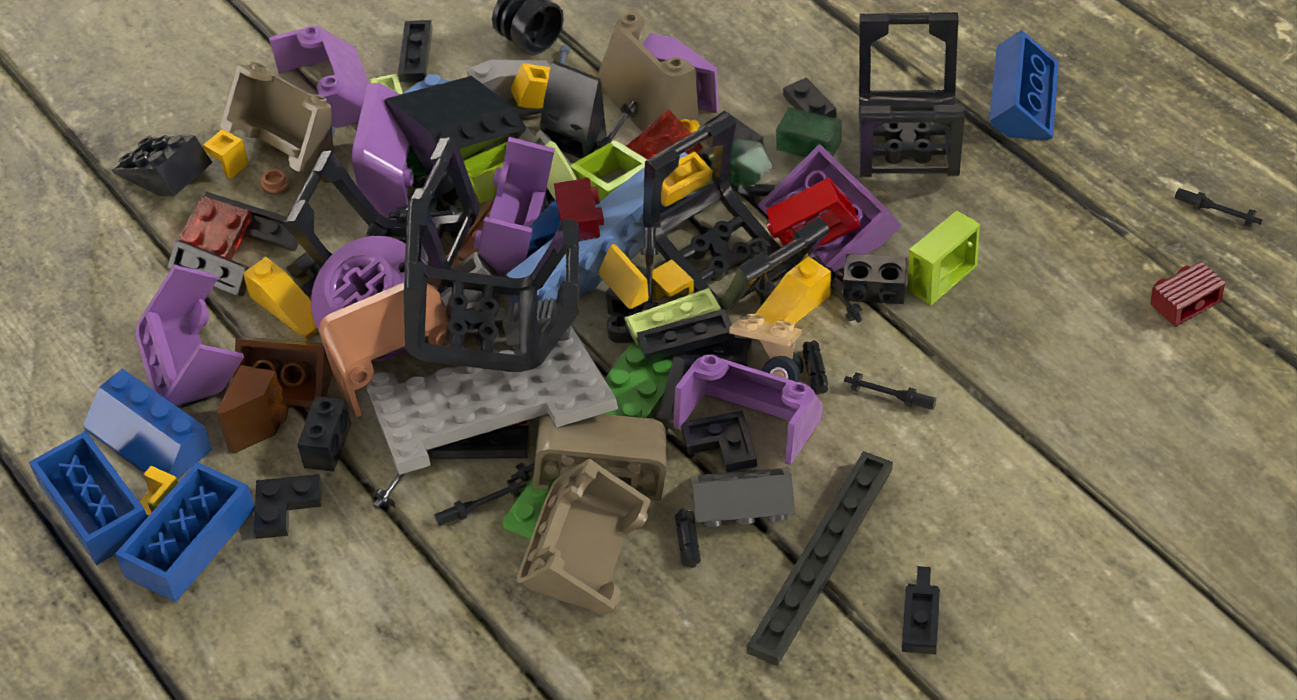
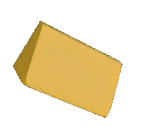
M695 151L680 158L678 167L663 181L661 203L664 207L709 184L713 171Z
M610 245L599 269V276L626 307L632 309L648 301L647 279L617 245Z

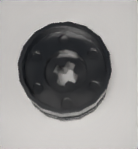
M498 0L492 14V25L495 31L507 40L514 42L516 46L533 55L543 53L553 45L562 30L564 22L563 10L551 0Z

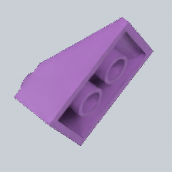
M649 33L643 46L660 62L672 57H680L687 60L696 69L698 109L717 113L719 111L717 68L676 38Z

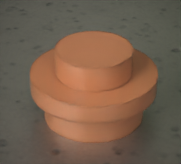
M276 168L266 171L261 180L262 189L268 194H280L290 185L289 177L284 171Z

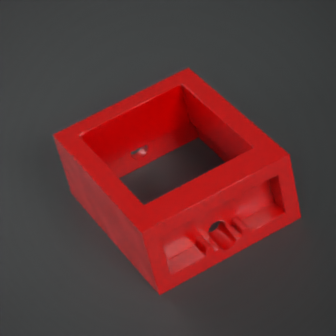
M829 177L766 210L769 222L766 223L768 231L774 239L779 238L782 246L793 241L792 238L797 230L819 216L794 229L792 227L827 209L830 210L819 216L827 224L829 233L815 250L861 227L852 202Z

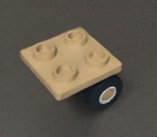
M747 314L746 317L740 318L730 326V334L760 340L770 358L764 364L763 372L795 382L799 381L800 373L804 369V363L802 358L794 352L796 340L801 336L802 329L794 328V323L777 320L776 323L764 321L765 317L756 314Z

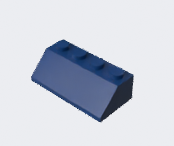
M1023 30L1017 32L996 48L989 122H991L995 129L1000 130L1007 137L1050 140L1053 138L1059 62Z
M123 368L99 386L83 424L87 432L143 473L150 466H153L178 479L193 467L196 462H199L212 451L204 425Z

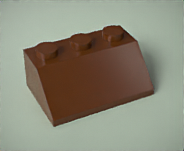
M255 337L235 340V352L243 353L244 356L240 365L276 372L279 385L282 387L285 405L311 407L315 396L326 397L333 373L323 343ZM240 365L238 366V368H237L236 371L234 372V374H233V379H234V377H235V375H236V373H237V371H238Z

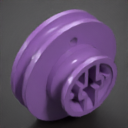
M368 236L354 240L332 254L320 269L312 290L311 308L317 328L319 329L320 322L328 314L403 283L405 272L401 273L400 268L405 264L406 244L391 237ZM403 346L371 360V362L392 359L405 353L407 350Z

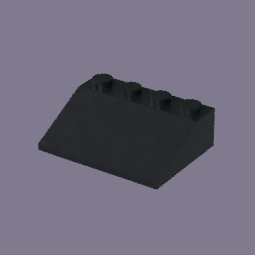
M473 76L389 97L384 101L426 172L431 171L433 168L430 158L441 138L455 139L463 160H466L507 142L509 137L518 139L527 129L511 104Z

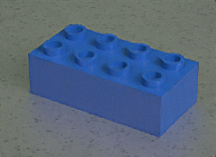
M86 431L29 462L38 485L95 565L114 556L148 518L143 506Z
M196 462L116 552L115 555L124 577L177 602L255 510L248 485Z

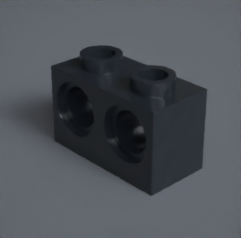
M846 254L843 294L848 301L904 304L907 257Z
M315 396L297 444L305 469L335 471L351 426L345 399Z

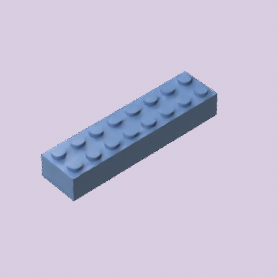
M683 152L679 156L682 158L688 154ZM644 168L601 200L599 205H595L596 208L602 207L604 225L599 226L600 237L598 239L594 237L592 240L588 238L586 241L582 239L579 242V300L588 292L593 291L603 281L599 276V269L610 245H617L629 260L637 256L640 249L644 248ZM700 189L667 207H664L661 203L660 214L697 193ZM553 239L506 274V277L523 278L532 274ZM566 254L543 287L537 290V302L539 299L544 301L545 298L548 300L551 297L553 299L557 298L558 289L562 282L566 281ZM509 295L511 304L514 305L515 302L519 304V295Z

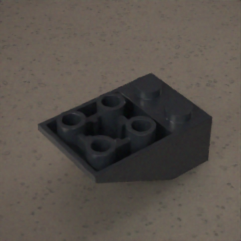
M553 60L551 62L540 119L541 131L556 143L559 150L580 159L593 153L596 142L602 141L607 137L601 79Z
M195 135L147 136L139 141L137 144L139 147L136 150L123 155L118 160L119 164L112 171L114 174L158 196H175L213 162Z

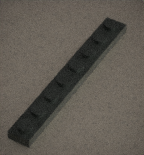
M865 451L862 452L747 644V654L776 666L780 664L893 470L892 461Z

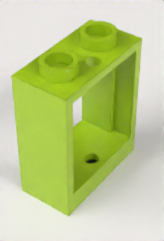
M614 140L573 163L570 167L577 179H590L591 187H597L599 201H601L644 168L647 159ZM618 167L628 171L608 184L599 179Z
M508 141L463 160L477 201L481 204L496 196L498 186L493 185L496 168L503 167Z
M956 210L909 249L908 292L931 306L978 266L980 224L971 217H967Z

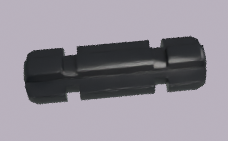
M815 340L811 342L806 341L802 346L808 377L811 381V389L815 394L826 393L828 391V380L825 375L826 371L819 343Z
M681 508L675 514L681 563L683 566L694 568L701 562L694 512Z

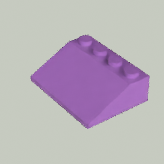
M819 144L758 206L767 215L766 210L829 177L852 202L861 227L814 250L809 256L810 258L819 256L824 264L835 272L845 266L846 254L866 255L881 247L902 225L880 201ZM827 209V210H825V211H823V212H821V213H819V214H817V215H815V216H813V217H811V218H809V219H807V220H805V221H803V222H801V223L795 225V226L792 227V228L794 229V228H796V227H798V226H800V225L806 223L807 221H809V220H811V219H813V218H815V217H817V216H819V215H821V214H823V213L829 211L830 209Z

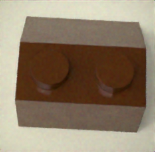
M240 365L216 412L230 453H237L276 435L281 423L283 424L286 421L288 407L284 403L282 387L279 385L275 371Z

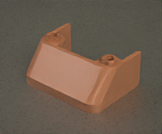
M404 282L328 314L320 322L319 333L339 394L346 400V404L356 418L362 416L355 390L364 387L371 381L374 374L371 360L405 346ZM427 284L425 337L427 336L429 344L450 347V344L445 340V331L450 319L446 314V306L436 286Z

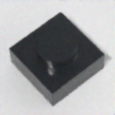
M305 252L287 266L286 269L292 277L300 273L306 276L308 274L305 271L314 265L315 261Z

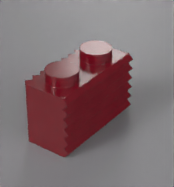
M589 178L554 183L560 223L562 219L577 221L579 224V242L582 239L586 241L588 238L592 240L594 237L598 239L600 237L599 226L604 225L602 207L596 208L595 206L600 204L597 187H591Z
M1203 261L1191 267L1186 265L1175 276L1167 280L1162 278L1155 283L1152 288L1150 304L1177 327L1184 321L1192 319L1193 316H1197L1198 313L1201 314L1202 311H1206L1207 308L1210 309L1212 305L1215 306L1217 303H1220L1223 297L1225 282L1215 272L1208 269V266L1204 265Z

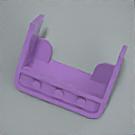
M308 26L296 31L269 37L278 74L330 60L335 75L327 76L320 80L317 84L318 95L326 98V103L331 106L332 126L339 128L359 122L369 81L354 46L316 26Z
M368 83L352 149V164L357 187L380 215L389 218V212H396L397 207H405L406 210L408 206L407 189L408 186L411 187L413 184L412 169H408L406 162L410 144L384 102L386 98L400 94L381 83Z
M512 137L508 139L503 167H497L495 171L493 185L498 187L490 216H485L482 231H477L474 247L479 248L478 255L502 277H506V274L527 258L533 230L529 226L541 214L555 148Z
M173 265L139 319L136 328V339L150 387L175 406H181L219 394L227 387L230 378L244 359L243 353L202 345L199 332L209 320V311L204 300L215 285L218 277L215 274Z
M705 355L693 363L675 387L673 427L679 429L682 426L683 422H685L705 394L790 421L788 423L785 464L791 465L821 421L823 404L815 392L804 383L756 370L714 355Z

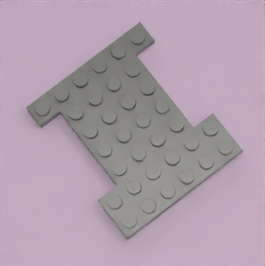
M572 327L569 339L559 340L542 365L533 370L506 372L460 366L453 369L443 368L437 371L436 374L426 377H413L402 384H398L393 372H381L374 374L371 381L365 385L399 475L431 466L426 450L545 414L550 415L557 428L618 409L616 397ZM519 345L512 346L514 351L505 350L499 353L519 355Z

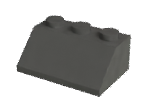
M788 467L692 476L696 523L703 522V527L721 526L722 520L735 519L736 524H750L755 522L756 517H768V521L788 520V515L795 514L792 475Z

